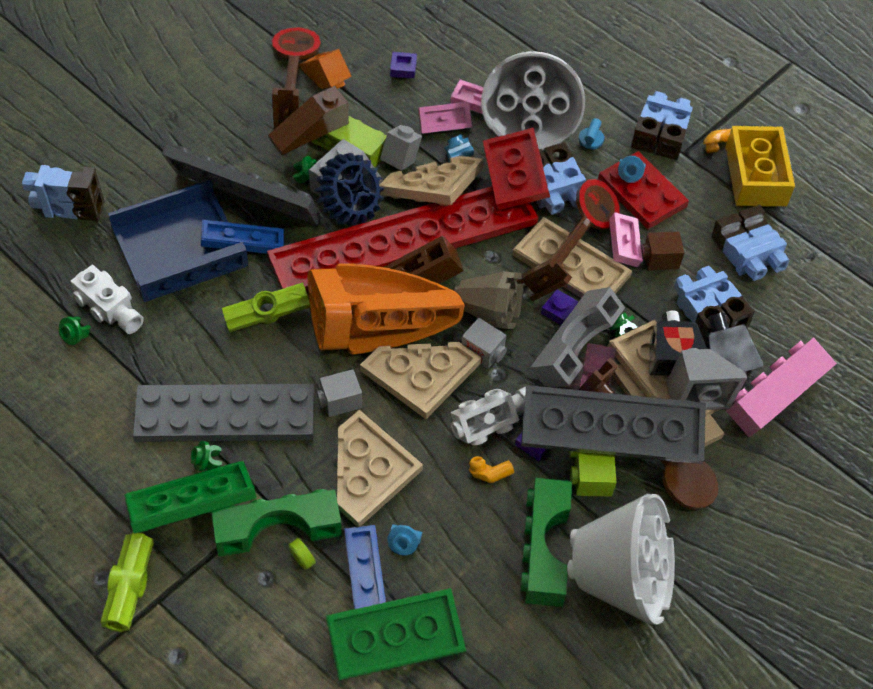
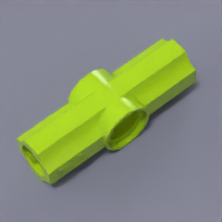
M303 283L274 292L261 291L252 299L223 307L222 310L229 332H234L259 323L271 324L281 316L310 308L311 305ZM270 303L273 305V308L267 312L260 310L264 304Z
M132 532V534H126L118 564L114 565L110 571L108 579L109 595L102 615L101 625L111 631L123 632L130 630L138 598H142L147 584L146 568L153 547V539L145 536L143 533L134 534Z

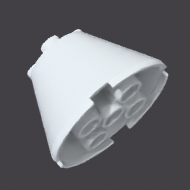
M522 52L506 58L491 71L483 87L481 107L488 127L498 136L534 128L538 148L544 150L545 147L561 143L576 131L584 114L585 93L576 72L562 59L544 52Z
M646 494L579 529H573L570 535L571 546L573 547V560L568 562L569 578L575 579L581 590L648 624H660L663 622L664 617H660L662 610H669L674 585L673 538H667L664 522H670V518L661 497L657 494Z

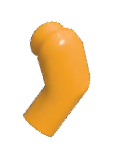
M731 129L710 132L703 140L705 151L707 153L719 151L718 143L727 142Z
M477 456L473 457L469 462L471 475L488 483H494L514 474L513 465L509 460L496 466H490L485 464L486 462L482 457Z

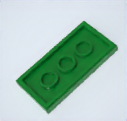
M244 461L124 494L134 534L257 498Z
M451 588L326 615L339 681L466 652Z

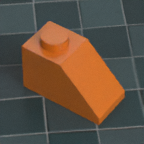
M339 49L320 53L299 64L300 68L321 89L333 86L338 89L345 85L344 80L352 77Z

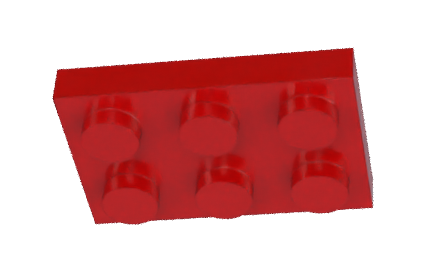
M534 128L483 140L498 210L550 197Z
M639 151L630 155L640 158L646 164L644 174L638 181H624L618 173L619 162L599 172L598 180L604 182L612 189L617 199L647 230L688 206L689 200Z

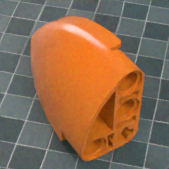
M343 263L337 264L336 269H312L308 271L310 311L320 350L348 348L350 354L373 352L379 346L397 347L421 340L456 325L463 316L465 305L458 293L436 282L410 273L385 267Z

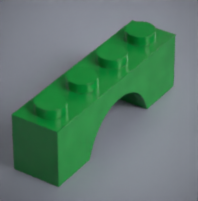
M535 478L533 489L528 488L526 507H531V516H526L524 534L530 536L529 544H524L522 562L528 563L527 573L522 572L520 583V591L526 592L525 603L563 607L567 592L568 565L557 560L549 552L544 536L553 527L567 523L571 509L572 481Z
M318 489L310 494L298 496L288 494L279 499L267 501L257 499L249 504L232 505L212 511L215 541L219 557L250 552L256 536L265 528L276 524L296 526L304 531L311 541L342 536L341 518L335 489L328 491Z

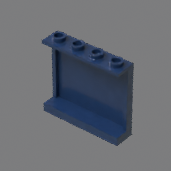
M211 180L108 213L113 234L144 302L248 267L247 251L243 242L223 249L200 246L202 220L228 222L214 194Z

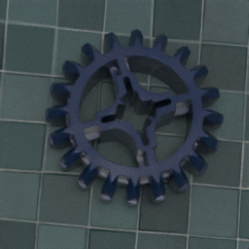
M354 153L339 154L325 162L326 166L321 167L319 170L322 176H318L315 179L320 184V187H317L314 191L321 194L317 202L324 203L322 211H330L329 219H337V224H346L348 226L359 225L375 217L374 212H378L381 209L378 203L384 200L380 196V192H383L385 189L379 186V182L383 178L376 176L378 168H370L371 160H363V155L358 154L354 156ZM347 169L346 175H343L342 180H339L338 177L342 170ZM358 199H361L362 201L359 207L356 210H353L354 205L357 204Z

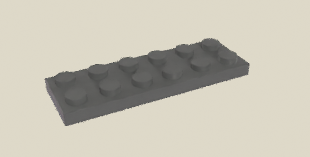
M166 145L164 148L163 157L178 175L199 183L211 180L215 189L318 227L322 219L312 197L303 191L298 190L294 193L287 190V187L279 182L273 181L270 184L263 181V178L257 174L249 172L246 175L230 164L225 163L224 166L216 164L212 158L202 154L200 157L192 155L191 151L182 146L173 148Z
M314 384L138 385L133 430L134 442L313 440Z
M526 385L521 446L702 464L704 462L706 403Z

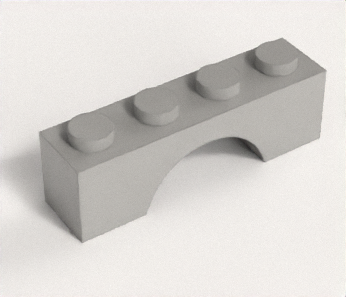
M610 287L586 291L530 367L545 387L570 386L583 367V364L578 359L579 352L583 346L599 332L612 327L625 309Z

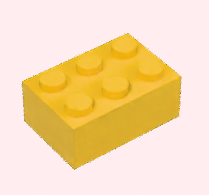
M732 126L725 147L735 205L787 206L795 188L783 127Z

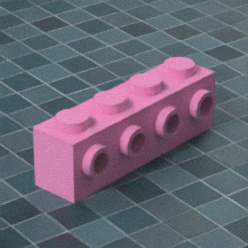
M812 338L806 344L800 341L788 351L791 356L787 360L783 356L780 357L769 367L772 372L768 376L764 372L761 373L750 383L753 388L749 392L745 388L742 389L734 400V404L730 409L726 410L748 437L762 429L837 364L815 338Z

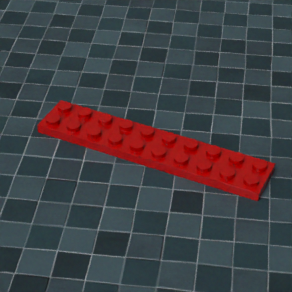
M493 186L460 195L452 205L428 204L268 250L267 256L281 289L303 283L306 292H308V271L312 269H336V265L340 263L384 267L442 235L454 248H459L536 225L538 223V216L531 203L498 210Z

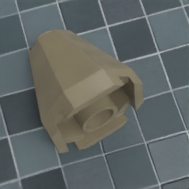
M503 271L461 280L460 284L456 285L454 291L460 295L465 305V312L497 328H515L516 323L511 321L513 317L519 318L521 312L523 284H517V279H522L521 273Z

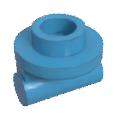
M592 119L589 128H585L580 132L579 142L583 147L597 149L603 145L604 135L599 130L601 126L599 119Z
M462 135L447 140L449 145L444 147L449 162L450 158L456 156L469 157L474 155V149L470 145L469 139H463Z
M627 156L620 159L618 173L624 181L636 182L642 178L646 164L636 156Z
M392 525L388 535V545L392 551L399 555L412 554L417 549L418 544H420L422 532L406 525Z

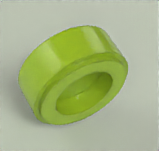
M299 538L288 544L290 553L304 570H308L316 563L309 549Z

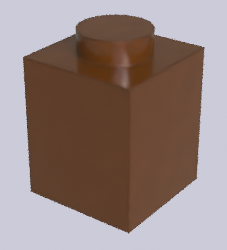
M679 231L647 233L645 244L641 245L642 260H646L648 271L680 269L684 249Z

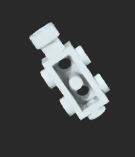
M92 264L71 280L74 293H72L73 298L81 307L87 304L91 308V314L98 322L101 323L105 320L111 325L118 321L119 327L127 334L136 332L142 326L143 316L132 309L130 293L125 287H118L106 271L101 272Z
M526 387L517 390L513 396L501 389H494L484 394L485 397L482 399L461 403L458 406L459 409L450 412L453 420L451 429L455 437L466 443H471V445H479L488 440V434L495 431L498 434H502L512 430V424L519 421L517 413L522 410L524 411ZM496 407L495 411L490 413V409Z

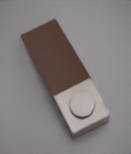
M333 86L309 98L268 134V138L281 155L286 154L349 124V102Z
M443 235L384 266L385 268L420 276L438 284L464 272L457 250Z

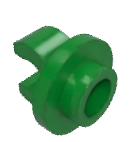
M310 156L303 157L302 161L296 162L293 166L298 171L297 174L293 175V178L298 183L310 181L309 169L317 161Z
M626 312L620 314L609 330L616 329L615 337L617 338L624 334L625 329L630 332L638 327L630 322L635 319L634 315L627 316Z
M68 316L61 319L58 331L62 340L69 345H75L81 339L89 336L91 326L81 327L80 317Z
M200 441L197 446H194L190 459L191 463L194 464L195 470L204 471L205 468L211 470L220 467L222 461H216L211 456L217 457L221 452V447L216 445L209 446V443L206 441Z

